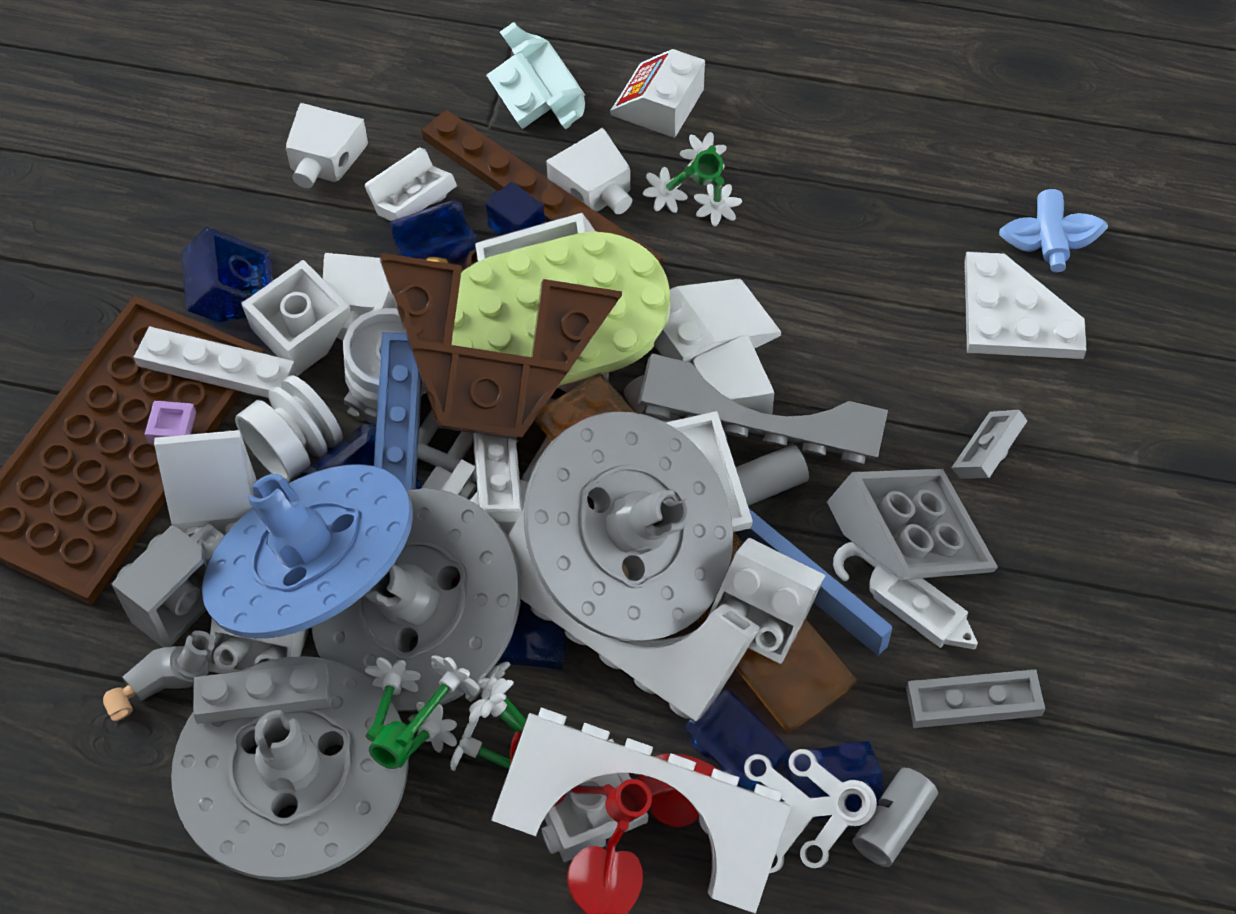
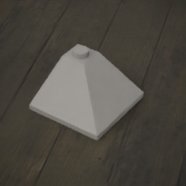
M943 469L852 472L827 501L844 536L902 580L990 573L998 568Z

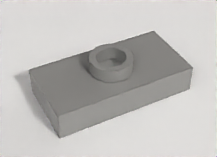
M1021 411L989 412L951 467L959 479L990 478L1000 461L1008 454V449L1027 422Z

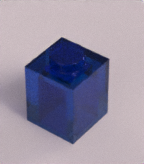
M510 182L501 191L493 193L488 202H486L488 227L501 236L545 223L544 204L513 182Z

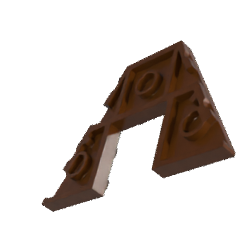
M381 253L379 260L439 428L521 440L622 296V291L543 279L540 285L531 357L451 345L462 272L461 265Z

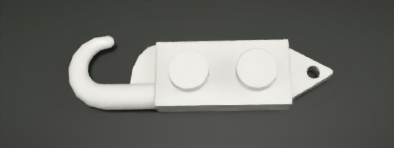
M854 542L846 543L837 550L833 557V567L836 574L843 581L849 580V575L843 566L846 558L850 556L863 558L875 567L869 583L870 592L875 600L940 648L947 644L976 649L978 642L966 619L968 611L923 578L900 579Z

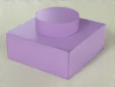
M154 401L145 431L148 443H154V439L158 437L191 435L196 416L194 405L191 403Z

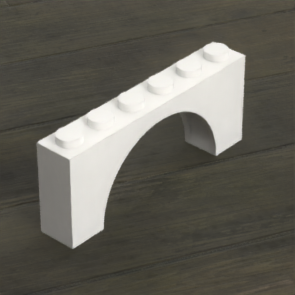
M524 509L508 535L518 561L521 599L531 606V611L536 616L547 621L552 620L565 630L566 636L572 641L581 645H587L599 653L600 659L606 665L614 669H621L634 678L635 684L640 689L651 694L656 693L669 702L670 708L681 717L697 721L709 711L760 629L759 626L724 603L714 610L697 630L683 636L633 642L602 636L585 628L567 615L545 590L537 576L527 549L524 533Z
M541 708L538 715L528 714L493 813L492 821L536 836L543 819L553 805L572 788L587 780L613 773H635L656 778L681 792L697 810L704 823L712 853V872L707 893L712 899L756 914L791 809L790 805L780 801L782 792L760 784H756L754 792L737 786L739 781L737 776L717 769H713L711 777L694 771L696 762L672 753H670L668 761L651 756L652 746L627 738L625 746L608 741L609 731L584 723L581 731L564 725L567 716L545 708Z

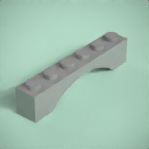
M653 353L647 360L637 406L646 408L645 414L663 419H669L670 414L689 418L717 411L721 424L725 427L724 433L746 438L748 437V432L764 436L763 442L781 447H786L787 442L803 445V452L818 456H826V451L842 454L841 461L855 465H864L865 460L870 461L878 458L888 410L852 401H847L833 409L812 415L786 417L761 413L741 406L722 395L702 377L692 363Z

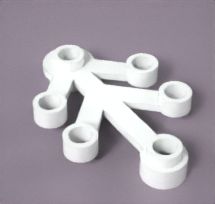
M798 749L789 758L791 771L798 776H808L829 795L828 797L810 798L773 769L772 762L768 757L760 754L750 756L744 765L747 777L753 781L762 782L768 788L782 792L781 798L785 801L784 803L791 806L776 851L778 861L770 869L769 873L777 872L782 868L785 853L813 817L832 815L817 838L806 842L800 851L801 860L807 867L819 868L825 865L829 858L830 848L848 825H863L873 817L877 803L872 789L867 784L858 780L841 782L817 763L816 756L811 751ZM801 754L808 755L811 760L810 768L804 772L799 771L795 766V760ZM758 759L763 760L767 767L765 774L760 777L754 776L751 772L752 763ZM857 794L861 798L862 807L859 811L851 812L847 809L845 802L849 795ZM699 816L700 825L702 829L707 833L701 817ZM812 845L819 846L823 852V857L818 863H812L807 858V850Z

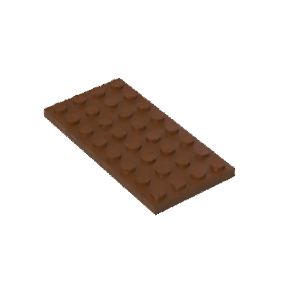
M135 295L0 470V564L91 606L166 501L154 443H148L145 436L153 402L166 401L193 404L196 416L191 434L215 432L242 394V391L137 366L134 355L149 326L265 354L264 349Z

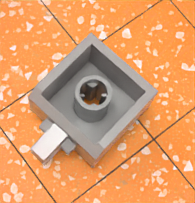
M172 524L163 534L154 537L149 543L147 550L133 563L123 567L118 573L116 580L111 583L130 622L160 646L171 647L207 610L202 595L203 579L211 556L224 538V535L213 526L207 524L189 537Z

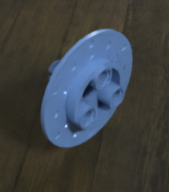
M369 465L332 467L306 475L291 483L279 474H269L262 477L252 485L253 491L257 493L259 498H256L255 495L248 496L252 508L227 532L211 556L203 579L202 595L204 605L210 616L222 629L233 635L254 639L274 638L297 633L337 615L372 589L388 572L402 552L413 521V507L407 490L392 473Z

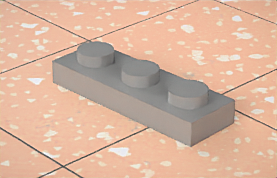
M326 661L194 677L193 715L197 724L263 716L275 710L290 713L329 708V684Z
M1036 669L908 681L906 687L913 728L1043 716L1045 711Z

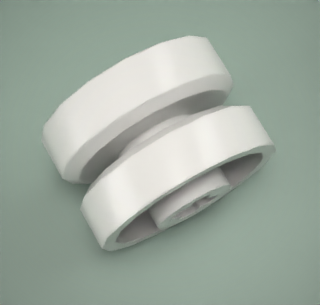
M395 308L374 309L360 315L348 327L343 340L345 382L356 399L365 406L378 409L382 332L405 333L398 311ZM423 382L421 396L426 392Z

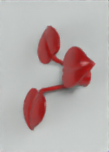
M517 731L513 735L510 749L511 763L522 731ZM661 754L655 757L668 761L670 754ZM675 754L696 762L694 771L711 777L713 769H717L698 758ZM638 774V780H626L616 788L610 784L605 786L577 785L570 790L575 794L606 796V811L617 822V827L607 843L606 850L599 846L586 847L577 853L568 867L567 884L570 894L585 914H628L638 899L643 883L640 861L631 852H615L616 845L624 831L628 829L630 822L645 814L649 808L653 817L658 822L674 828L687 826L699 818L697 810L681 792L661 780ZM564 794L553 806H557L558 804H560L566 797V794Z

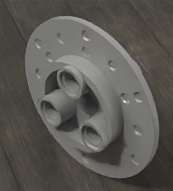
M609 412L591 416L574 424L557 436L545 449L531 474L524 502V533L531 562L538 578L554 602L577 623L597 634L612 639L630 642L649 641L675 634L688 627L706 612L713 603L731 562L733 549L732 517L725 490L713 466L703 452L683 433L659 419L644 414ZM587 496H589L595 504L594 511L588 505ZM622 563H624L628 569V578H626L623 574Z
M437 489L408 490L407 492L413 507V521L407 542L395 563L381 580L359 600L337 615L311 627L320 658L347 665L372 681L376 677L366 673L365 668L367 666H377L376 661L379 657L388 660L392 666L397 661L404 660L406 662L405 670L419 672L421 678L414 681L418 685L417 692L402 688L399 695L393 694L391 702L397 712L418 711L416 704L418 702L426 704L440 687L439 681L443 676L434 671L437 665L431 659L433 655L442 658L451 657L456 663L457 669L464 668L469 670V677L476 682L484 678L505 651L518 618L521 599L520 571L514 549L506 533L499 523L479 505L463 496ZM460 574V582L454 589H451L452 580ZM418 635L417 646L410 651V643ZM458 686L453 693L448 692L439 704L442 706L465 694V692Z
M285 657L265 661L242 671L326 661L329 684V708L290 713L275 710L263 716L201 724L196 723L192 713L180 734L175 748L171 773L172 792L175 806L183 825L194 842L209 857L224 867L245 876L276 881L295 880L322 874L341 866L365 850L381 834L395 814L402 799L407 782L409 757L401 768L389 769L378 764L370 756L369 746L372 742L365 735L374 723L383 691L380 687L373 686V681L359 671L339 662L318 657ZM392 702L390 703L384 725L391 724L393 721L402 722ZM340 745L343 747L335 755H324V752L330 746ZM253 746H258L256 754L248 753ZM289 806L298 807L292 816L288 818L278 817L282 809Z

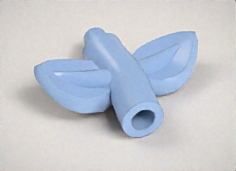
M1048 189L1042 191L1037 196V219L1031 217L1015 219L1000 229L999 236L1022 251L1033 252L1042 248L1043 258L1046 262L1050 263L1051 271L1062 272L1066 269L1065 261L1070 257V249H1079L1091 244L1108 228L1105 220L1089 214H1070L1063 218V193L1056 189Z

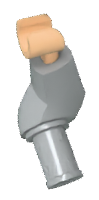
M194 631L191 634L192 636L189 635L184 646L163 647L150 652L123 676L127 684L125 688H114L105 693L103 704L111 719L118 721L130 715L133 708L128 699L135 695L142 701L165 688L181 689L194 686V677L206 676L209 673L210 667L207 658L214 649V640L211 635L204 631Z

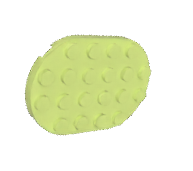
M597 231L578 233L497 254L474 263L461 273L451 345L531 357L540 285L543 279L622 291L621 298L559 386L612 372L634 363L647 354L654 347V341L662 329L666 328L671 305L668 280L658 260L646 248L631 239L612 233Z

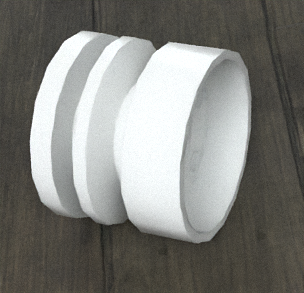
M288 376L282 381L281 388L274 387L269 391L268 397L271 406L263 401L256 400L236 415L235 418L242 438L257 459L270 473L282 475L289 483L309 468L310 460L307 452L315 457L322 458L328 451L327 447L335 448L343 440L341 429L327 405L308 384L296 376Z

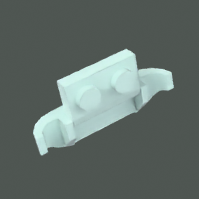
M515 22L511 23L500 33L515 55L487 74V77L522 129L550 109L553 110L565 129L569 128L573 122L583 116L585 93L549 41L538 35L525 32Z

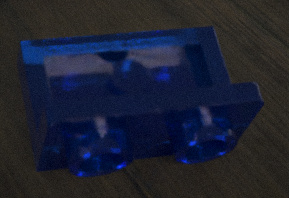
M457 199L392 220L389 223L399 256L424 260L428 257L457 259L466 256L469 251L476 248L475 243H478L477 236L466 222L462 205Z
M728 689L719 696L698 721L689 720L684 726L693 736L689 740L693 747L707 758L712 755L723 766L720 771L739 777L737 784L739 787L755 789L756 784H763L762 782L749 779L745 773L744 765L750 756L755 754L764 755L772 762L773 769H776L792 752L733 691ZM761 759L755 760L751 765L752 774L756 777L765 774L767 769L765 762Z
M869 741L847 742L838 746L806 749L816 756L819 765L841 782L858 780L867 784L875 794L876 806H879V800L883 795L882 770ZM792 753L783 754L784 770L788 781L810 798L829 796L808 776L802 777L794 774L789 767V758ZM806 754L799 755L795 760V766L799 771H807L811 766V760ZM852 794L847 797L845 805L849 811L857 812L862 807V800L857 794ZM832 815L813 817L812 819L829 817Z

